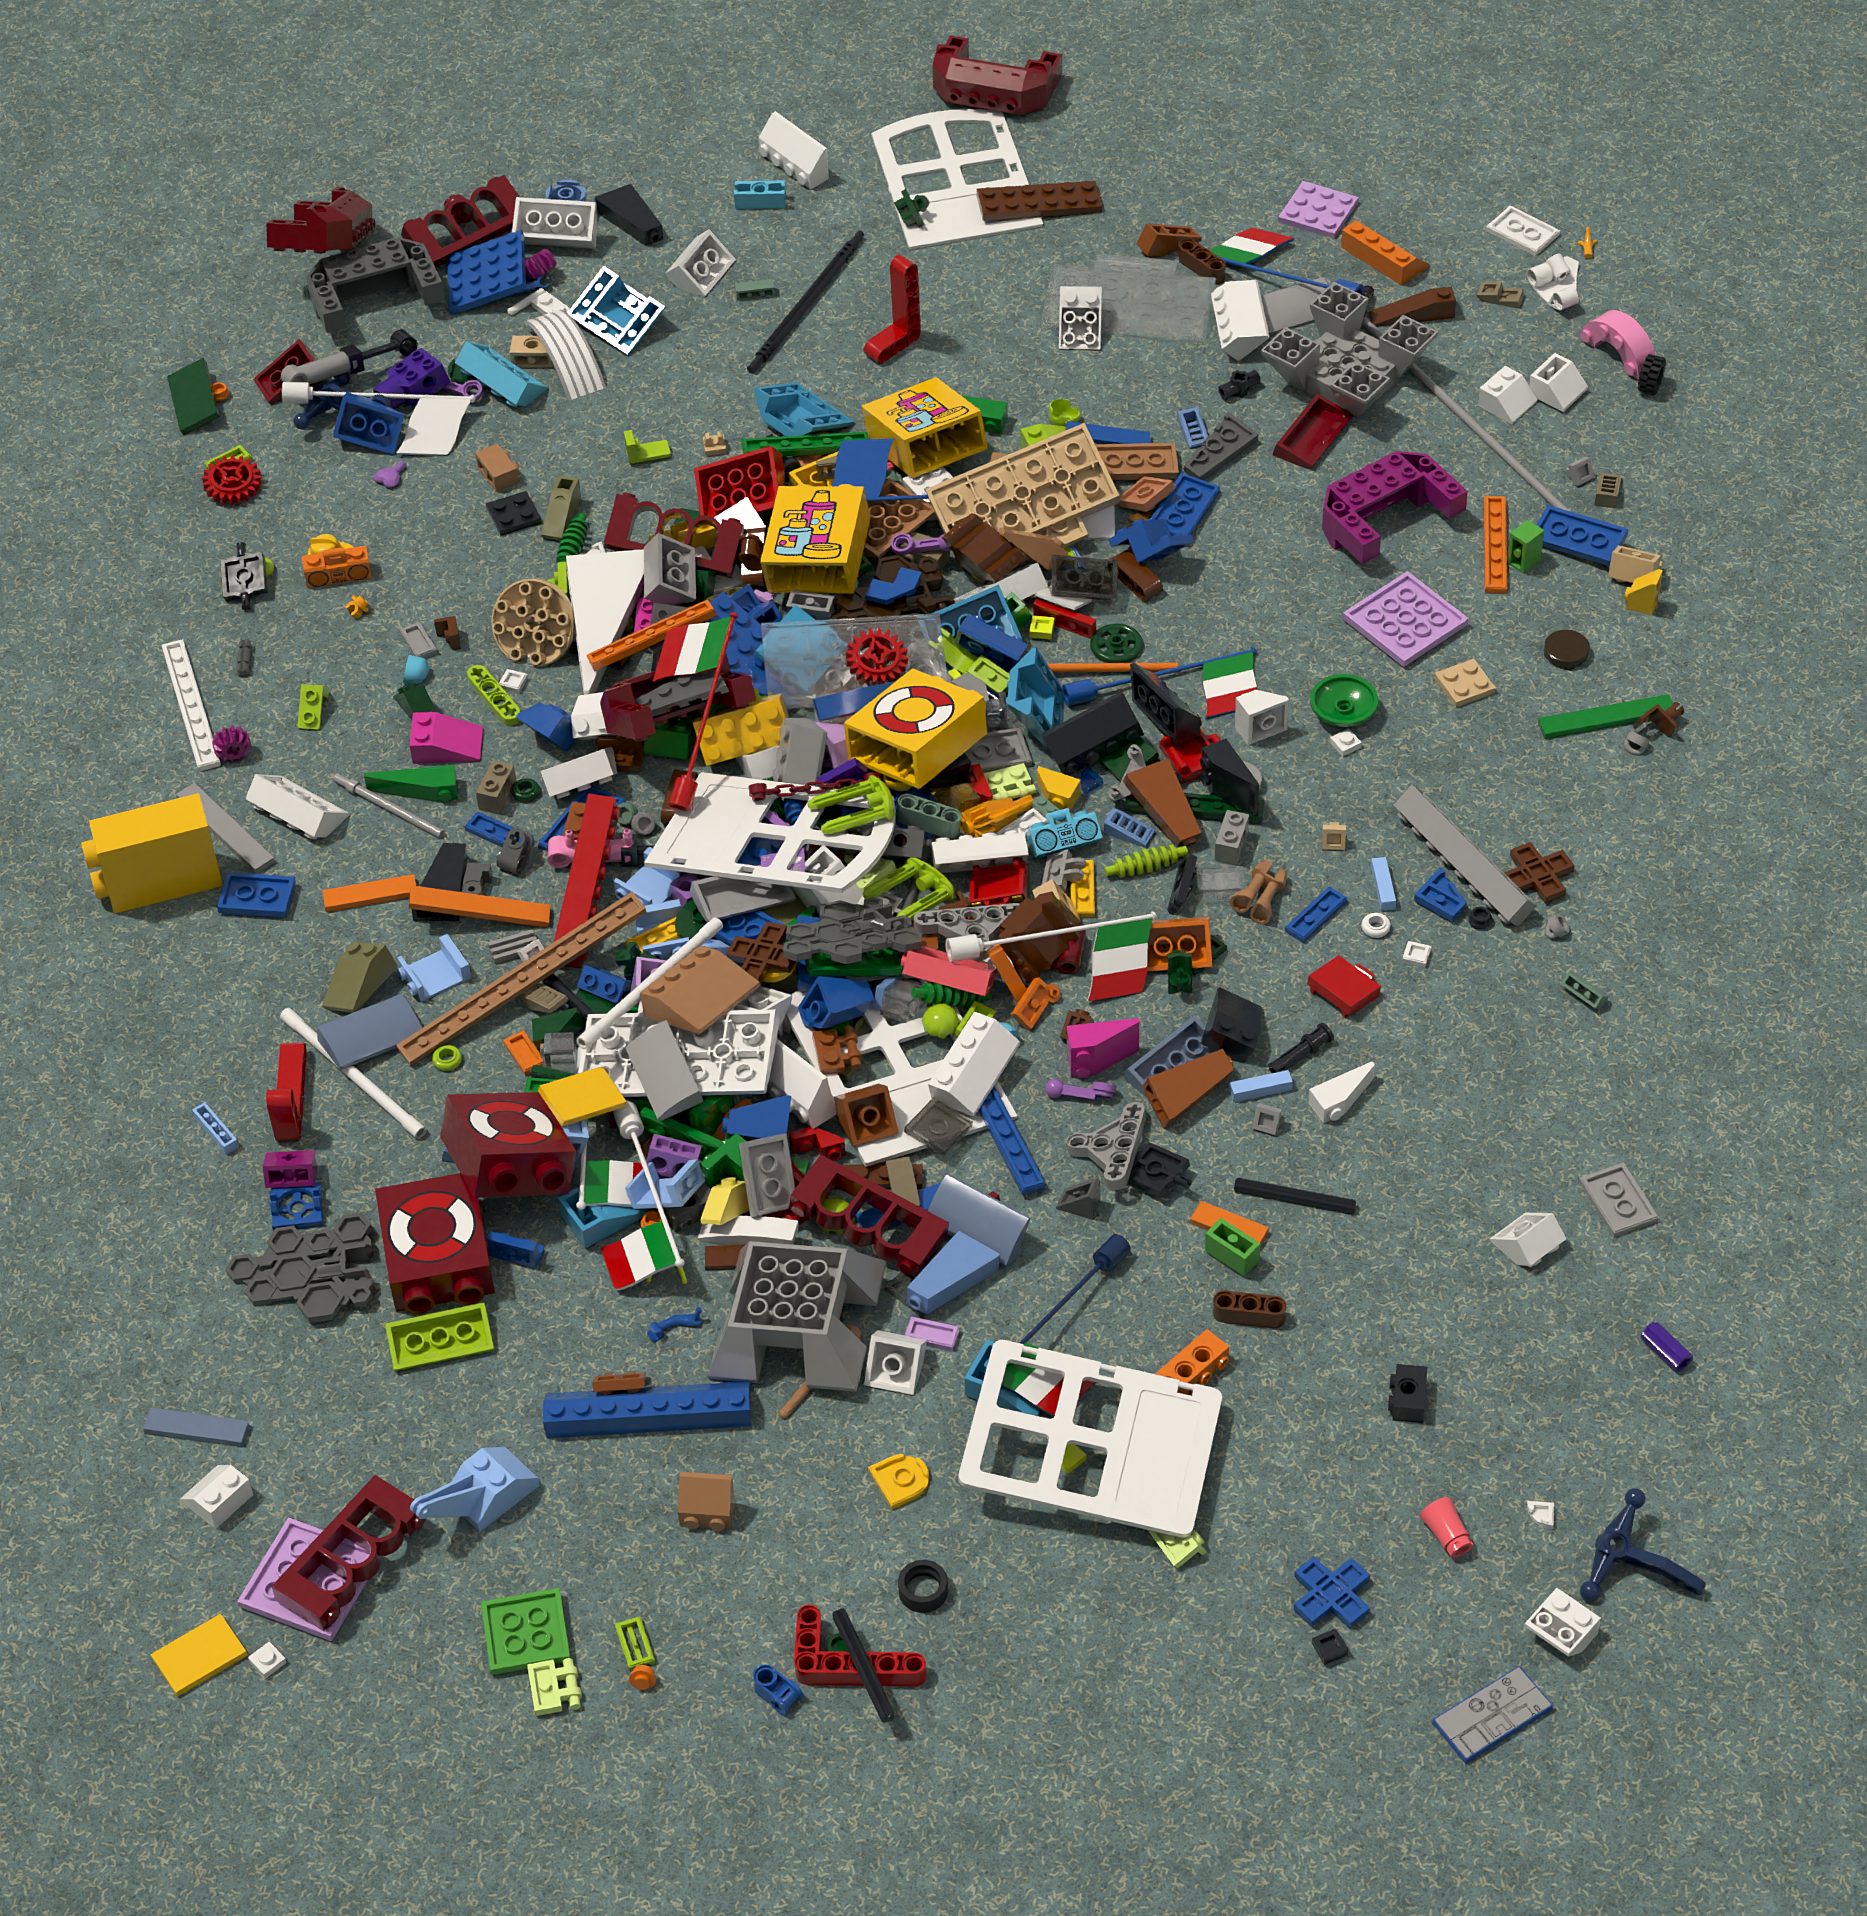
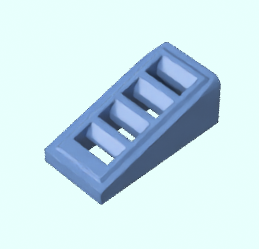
M1198 407L1178 411L1177 420L1189 449L1203 446L1208 435ZM1195 420V422L1186 423V421ZM1197 426V428L1188 430L1189 427ZM1200 431V434L1190 436L1191 433ZM1203 438V440L1192 442L1193 439Z
M1112 808L1104 821V834L1143 848L1147 847L1155 834V829L1116 808ZM1141 832H1144L1142 838L1138 837Z

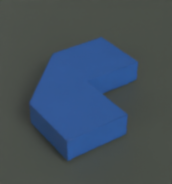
M901 567L894 583L872 579L865 598L868 601L887 605L895 602L894 599L904 595L907 597L915 594L922 578V572Z

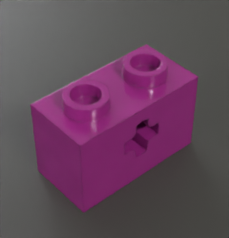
M315 1150L266 1153L262 1166L265 1188L315 1185L317 1176Z

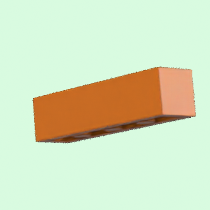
M1000 944L996 945L986 952L1018 1003L1027 989Z

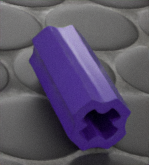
M1652 1322L1641 1333V1339L1675 1371H1681L1692 1361L1693 1355L1658 1322Z

